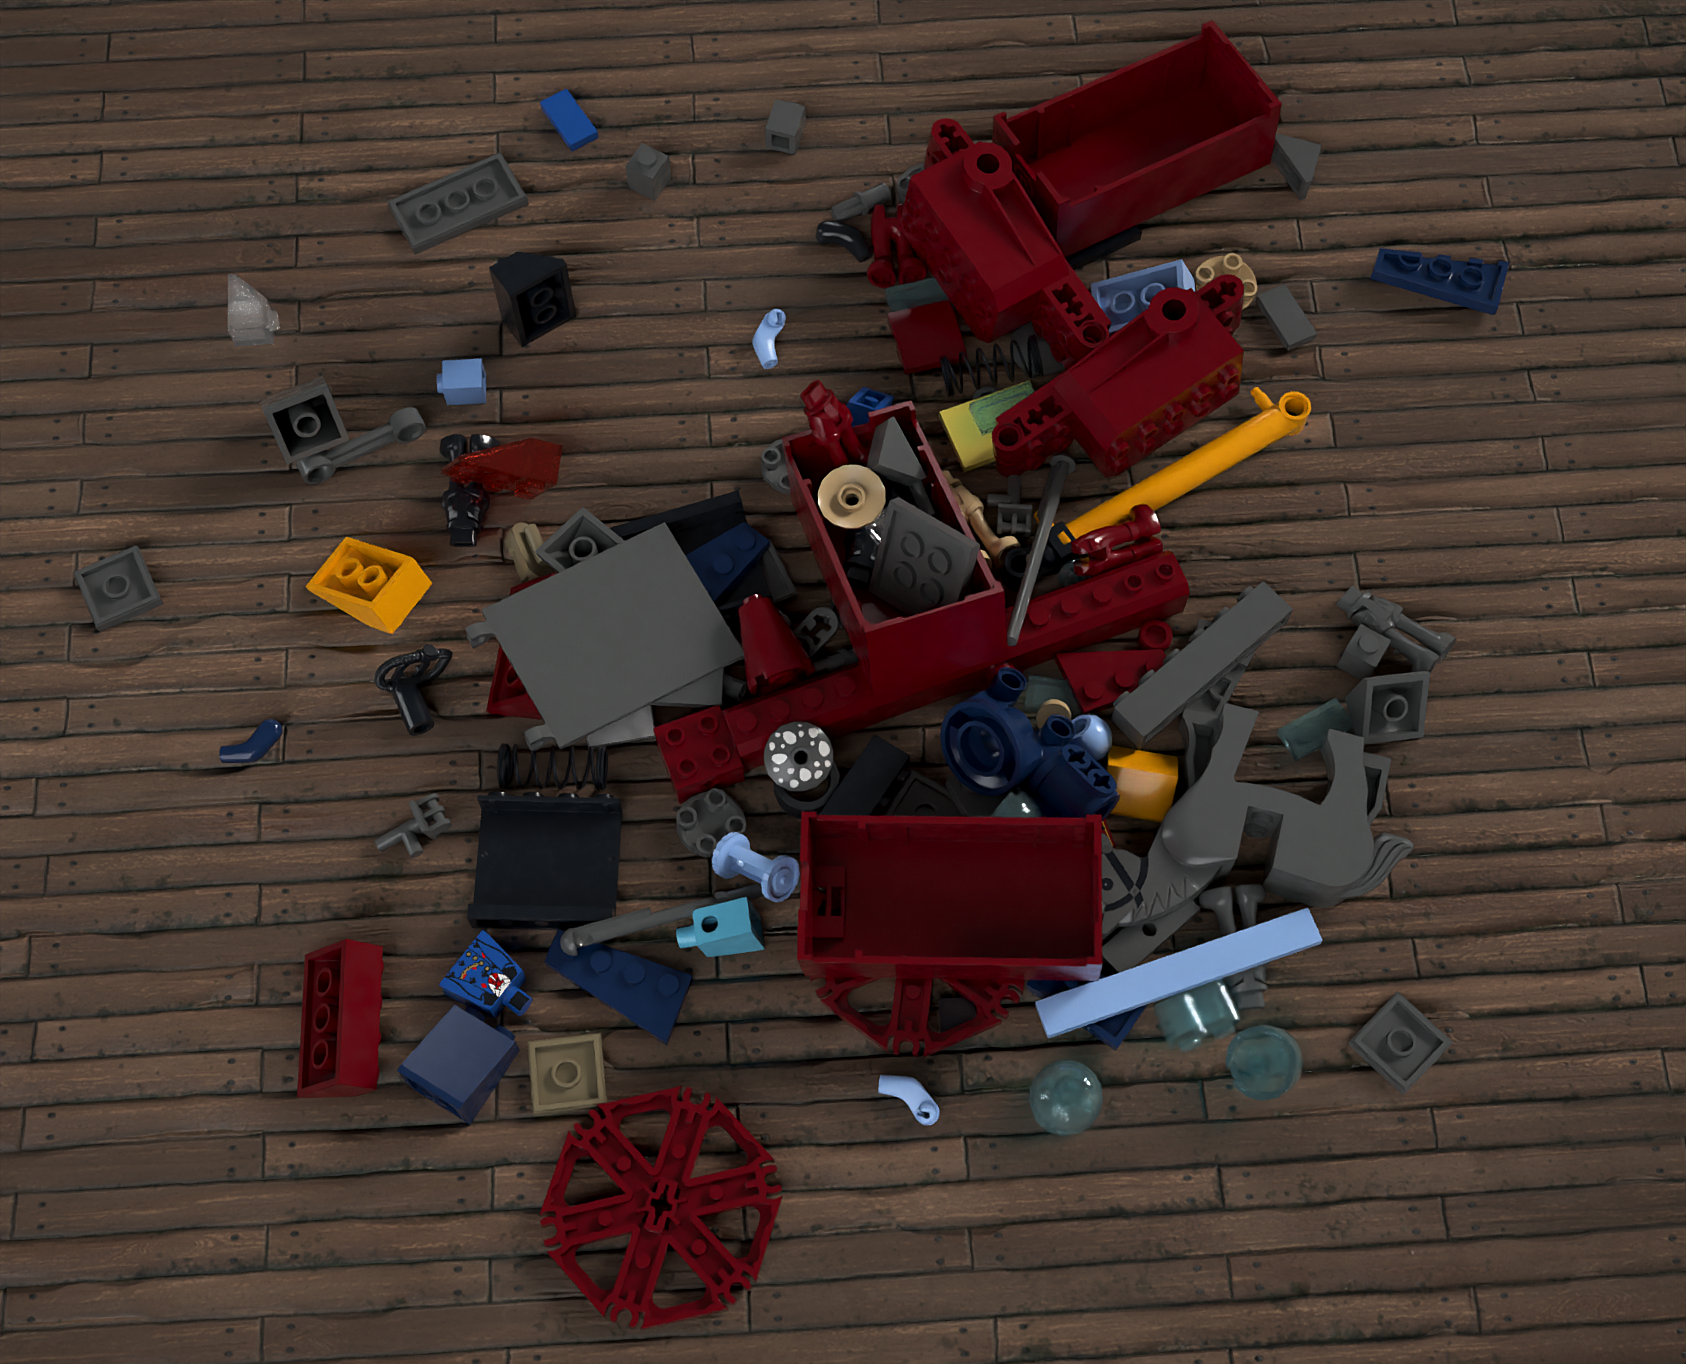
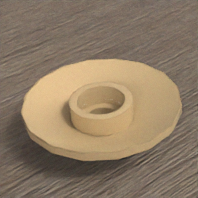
M843 465L832 470L822 480L818 490V506L823 517L832 525L846 530L860 529L873 523L882 513L886 502L885 487L880 477L870 468L860 465ZM854 497L859 501L856 505L850 506L846 503L849 498Z

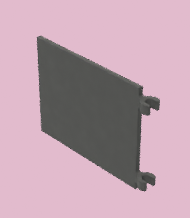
M665 522L482 609L481 612L486 621L477 622L465 628L468 634L466 637L472 648L483 645L493 636L496 637L542 717L544 725L532 727L524 732L526 736L525 741L531 752L540 749L550 740H555L561 750L744 658L742 648Z

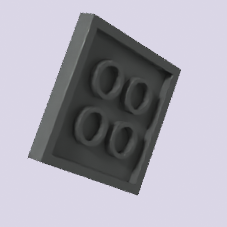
M901 498L892 499L889 502L868 591L908 616L962 601L967 596L980 544Z

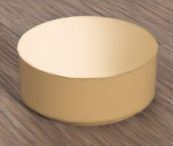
M1057 699L1043 702L1039 706L1036 715L1038 728H1042L1048 717L1053 714H1059L1071 720V711L1067 704Z

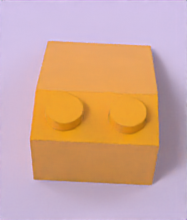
M345 537L305 587L310 592L364 624L393 634L414 606L422 599L425 592L432 585V582L413 557Z

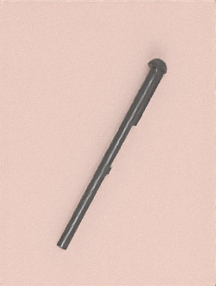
M1067 452L1057 453L1051 459V469L1036 515L1039 519V524L1030 554H1027L1025 559L1027 564L1006 630L1007 645L1015 646L1018 642L1067 474L1072 473L1076 468L1074 457Z
M800 871V875H799V878H798V879H799V880H798V883H797V885L795 886V888H796V887H800L801 871ZM757 883L728 892L714 893L715 897L692 901L651 913V909L648 907L580 927L570 928L562 934L560 945L566 954L578 956L576 950L578 948L693 916L695 909L747 897L750 901L764 897V894L762 893L761 884Z

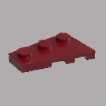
M1163 649L1056 653L1054 660L1081 715H1091L1113 707L1115 700L1125 691L1131 694L1139 687V680L1150 670L1157 672L1164 666L1163 661L1166 655Z

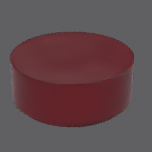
M1153 619L1141 626L1137 641L1142 650L1163 649L1165 653L1171 645L1173 633L1167 623Z

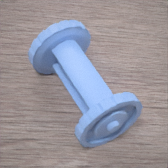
M731 832L725 835L718 842L712 857V867L717 875L725 879L733 878L738 874L746 876L760 883L764 897L773 902H781L787 899L794 891L799 880L800 867L796 859L788 855H780L773 860L750 850L748 838L738 832Z

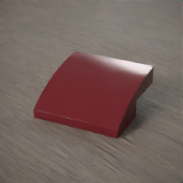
M949 300L887 313L888 325L894 337L897 355L905 375L941 367L939 357H943V355L948 358L950 364L959 363V353L961 351L967 357L959 325Z

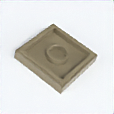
M601 1033L527 1042L532 1112L534 1117L598 1109L597 1105L607 1103Z

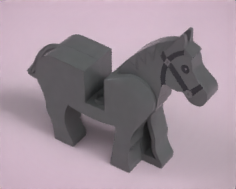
M1224 703L1219 716L1184 708L1178 726V731L1184 744V759L1181 767L1184 795L1165 815L1148 855L1145 858H1139L1126 850H1116L1113 848L1109 838L1102 833V940L1106 939L1118 927H1130L1149 923L1175 912L1197 898L1200 893L1208 888L1212 881H1225L1237 859L1243 831L1250 837L1271 838L1261 883L1266 892L1309 906L1325 908L1337 905L1346 898L1363 895L1378 887L1387 878L1396 864L1408 856L1414 848V843L1405 837L1381 833L1373 838L1370 830L1371 823L1382 809L1391 758L1363 752L1364 737L1329 729L1322 740L1320 749L1326 765L1328 786L1323 802L1317 805L1303 797L1280 789L1252 783L1236 782L1234 780V775L1259 711Z

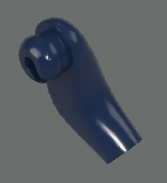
M274 719L264 720L247 741L236 745L221 746L219 751L221 762L249 763L260 760L281 737L283 733L282 725Z

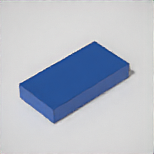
M567 88L540 102L542 111L571 151L598 138V131Z

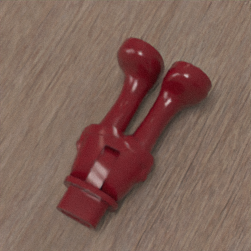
M820 380L811 382L800 394V397L805 404L803 411L808 417L809 427L813 431L816 443L819 446L826 447L835 469L843 465L866 467L871 447L866 448L856 437L851 425L853 417L850 410L834 396L831 389H825ZM839 439L841 440V442L843 443V445H844V447H845V449H846V451H847V454H848V456H849V460H848V458L846 457L845 453H844L843 450H842V447H841V445H840Z

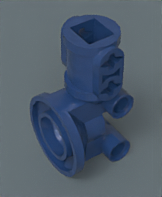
M1012 667L1001 668L986 690L955 705L945 715L940 735L942 751L953 774L970 790L986 796H997L1027 780V789L1032 793L1034 805L1046 817L1086 818V815H1102L1103 821L1117 805L1120 794L1116 791L1114 778L1083 748L1070 744L1076 734L1075 725L1065 716L1053 714L1048 717L1042 728L1033 731L1032 724L1022 711L1014 708L1027 685L1026 678L1018 670Z

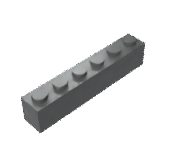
M1264 581L1255 589L1251 586L1246 588L1236 600L1238 603L1230 610L1227 607L1220 610L1212 619L1213 624L1206 630L1203 628L1198 629L1188 639L1189 645L1181 651L1178 649L1173 650L1164 659L1163 667L1157 672L1154 670L1147 672L1139 680V687L1131 694L1125 691L1115 700L1111 721L1139 749L1182 714L1184 708L1190 707L1288 622L1293 609Z

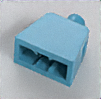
M747 897L695 909L693 911L694 924L676 928L680 949L698 946L707 957L765 950L761 916Z

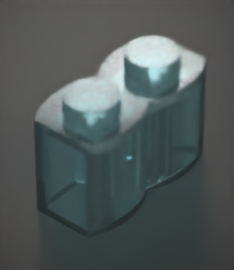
M1223 979L1207 983L1189 992L1166 999L1156 1004L1153 1010L1170 1050L1180 1048L1182 1053L1201 1046V1039L1214 1035L1217 1040L1231 1035L1236 1031L1234 1026L1238 1025L1241 1019Z

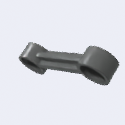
M404 408L395 412L389 418L388 424L327 451L323 450L300 459L296 462V465L305 483L319 484L329 479L334 474L335 468L395 441L404 444L417 440L425 433L426 425L416 408Z

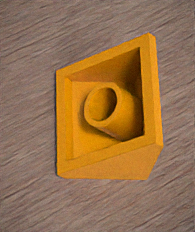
M1112 746L1107 753L1105 770L1114 778L1116 791L1120 794V799L1110 814L1162 823L1173 804L1178 780V757Z

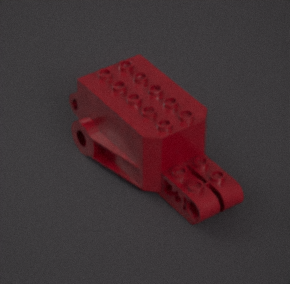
M951 118L937 120L931 128L923 162L924 170L910 177L899 228L977 339L989 344L1032 321L1035 333L1045 339L1050 346L1053 358L1057 362H1061L1065 369L1068 370L1109 338V328L1112 322L1064 258L1061 249L1013 173L1012 160L1009 153L994 143L979 141L974 144L962 126Z
M1223 274L1196 292L1192 288L1185 290L1179 287L1166 288L1159 291L1152 298L1148 309L1140 313L1068 370L996 417V426L992 432V445L997 471L1005 477L1010 475L1019 476L1027 470L1033 471L1039 468L1046 458L1055 451L1059 453L1067 449L1072 444L1073 439H1075L1105 478L1117 476L1237 396L1240 389L1244 350L1232 335L1241 323L1244 299V284L1242 280L1235 275Z

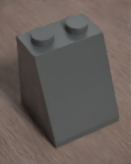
M323 376L260 399L263 412L286 464L293 463L350 440Z

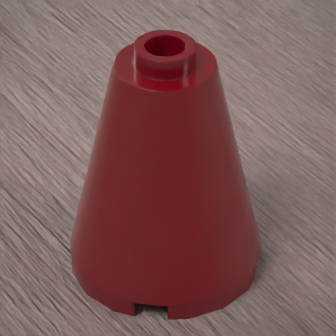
M756 594L742 601L743 605L738 609L747 686L751 694L756 695L757 688H761L763 694L772 693L800 682L798 675L805 671L808 677L813 674L815 667L812 659L771 598Z

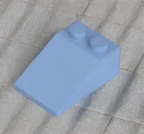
M1180 259L1092 283L1091 295L1112 322L1109 328V337H1111L1140 313L1148 309L1152 298L1159 291L1166 288L1179 287L1185 290L1192 288L1195 292V280L1184 261Z

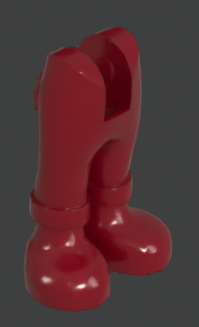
M896 203L895 218H886L884 204L874 205L871 216V239L875 254L874 262L867 269V276L869 282L879 288L891 289L895 285L891 241H895L896 258L899 265L898 278L902 288L920 283L927 274L926 264L921 259L915 257L913 247L899 228L904 203Z
M1144 503L1135 505L1129 512V521L1123 522L1120 525L1107 526L1090 531L1070 542L1071 552L1076 554L1088 553L1089 556L1073 563L1074 574L1076 576L1098 575L1162 553L1163 543L1153 536L1161 532V526L1154 511ZM1134 541L1132 544H1128L1121 548L1112 550L1114 546H1117L1125 542Z

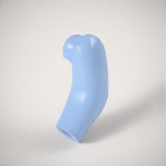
M773 309L767 313L753 336V348L764 369L773 368L778 363L774 340L784 327L786 320L785 313L780 309Z
M880 1075L878 1093L895 1096L904 1100L918 1122L923 1125H932L938 1120L939 1107L918 1080L908 1076Z

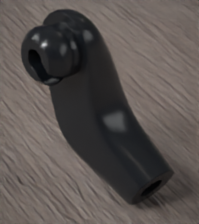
M830 220L823 221L817 226L815 236L819 243L824 245L829 242L839 244L846 248L860 263L872 257L873 253L858 229Z

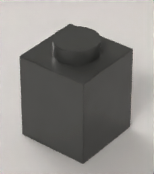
M775 99L765 128L766 148L796 155L806 126L805 106L798 105L792 101L785 102Z
M642 143L626 164L628 188L655 201L671 179L669 156Z
M1360 624L1336 667L1360 680L1371 677L1391 640Z

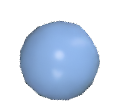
M1081 715L1073 719L1072 723L1075 725L1076 734L1070 744L1083 748L1096 761L1104 758L1112 747L1113 734L1107 722L1096 715Z

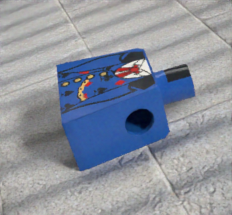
M484 930L480 932L439 983L442 991L448 997L494 1019L498 1017L505 1006L521 1016L527 1011L533 1001V998L520 990V987L526 980L523 970Z

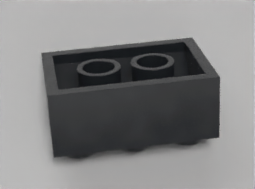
M517 251L508 257L500 258L494 265L489 267L502 321L521 347L577 317L567 264L563 259Z

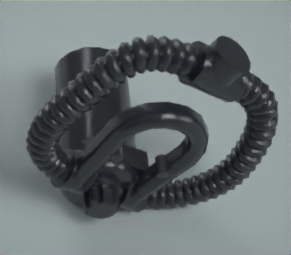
M426 644L422 649H417L415 652L390 658L376 670L374 676L376 686L388 693H392L409 735H421L431 730L435 725L420 687L437 678L445 670L453 654L450 649H436L433 645ZM439 659L435 666L424 675L423 673L429 667L430 661ZM414 663H421L415 666L416 670L411 676L404 674V670ZM396 667L391 679L386 681V674Z

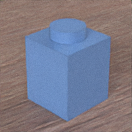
M481 358L442 361V373L437 374L438 393L444 394L447 405L486 403V373Z

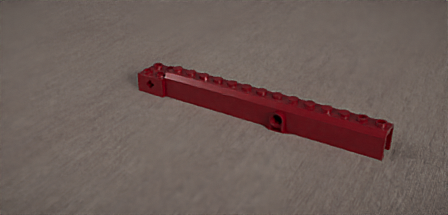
M1167 550L1031 599L1017 644L1015 646L1007 645L1008 656L877 696H873L859 662L728 708L722 712L719 705L655 727L653 728L655 743L677 800L681 804L698 793L709 791L713 788L722 789L744 781L745 771L764 765V747L770 735L782 725L793 721L808 722L820 728L829 740H833L967 690L982 692L990 686L997 672L1003 667H1012L1023 673L1027 668L1054 659L1056 653H1071L1140 628L1149 620H1162L1183 612L1190 594L1188 581L1174 553ZM1014 606L1005 609L1006 630Z

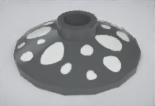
M793 721L780 726L770 735L764 747V764L768 775L777 785L789 791H806L817 787L827 778L833 765V749L829 738L820 728L808 722ZM802 750L806 753V760L804 763L797 764L794 760V755Z

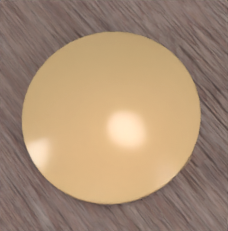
M1229 253L1226 256H1216L1206 260L1197 268L1194 275L1195 292L1223 274H1231L1241 279L1244 284L1242 310L1253 301L1258 287L1253 271L1242 261L1239 255Z

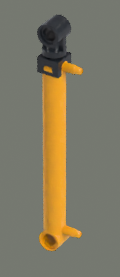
M1259 387L1253 388L1250 394L1262 410L1261 413L1069 523L1064 524L1063 521L1055 525L1052 523L1036 579L1055 568L1060 572L1078 560L1080 554L1071 552L1070 542L1090 531L1107 526L1120 525L1123 522L1129 521V512L1133 506L1144 503L1155 512L1283 437L1299 434L1304 429L1311 411L1309 398L1300 392L1291 391L1285 393L1280 398L1279 403L1274 405ZM1287 412H1293V413H1295L1297 416H1292V415L1288 414ZM1035 512L1034 518L1036 519L1037 524H1039V519L1036 516L1037 512ZM1032 544L1025 548L1018 547L1012 549L1004 559L1002 581L1008 589L1014 592H1018L1024 573L1015 572L1012 568L1026 567L1027 562L1025 559L1027 554H1030Z

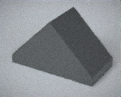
M1277 134L1271 160L1300 201L1304 200L1307 197L1322 145Z
M894 416L875 427L866 468H870L881 478L907 487L927 477Z

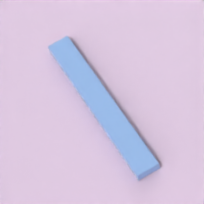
M1305 908L1036 1001L1035 1007L1049 1039L1314 947L1322 943V938L1309 908Z

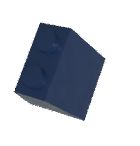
M454 1004L400 1065L397 1072L411 1089L471 1125L520 1049L516 1042L513 1041L516 1036L501 1025H497L494 1029L483 1022L485 1017L477 1010L469 1006L463 1010Z

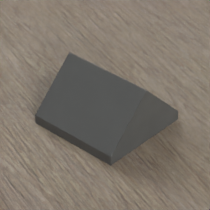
M582 507L535 551V554L559 573L624 542V540Z
M1428 671L1363 678L1344 698L1355 734L1364 737V745L1424 737L1430 678Z

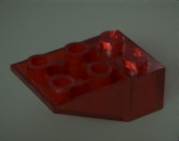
M527 438L460 455L443 467L440 474L450 476V480L456 483L469 484L472 481L483 484L482 488L489 491L501 492L505 489L515 492L514 495L518 498L534 499V497L557 485L563 446L535 438Z

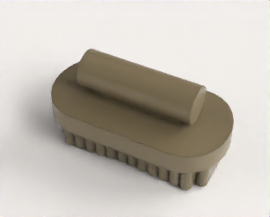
M514 524L508 531L504 543H506L505 545L511 557H513L512 559L514 560L515 567H517L516 570L520 580L528 582L553 573V569L535 554V551L544 543L536 524Z

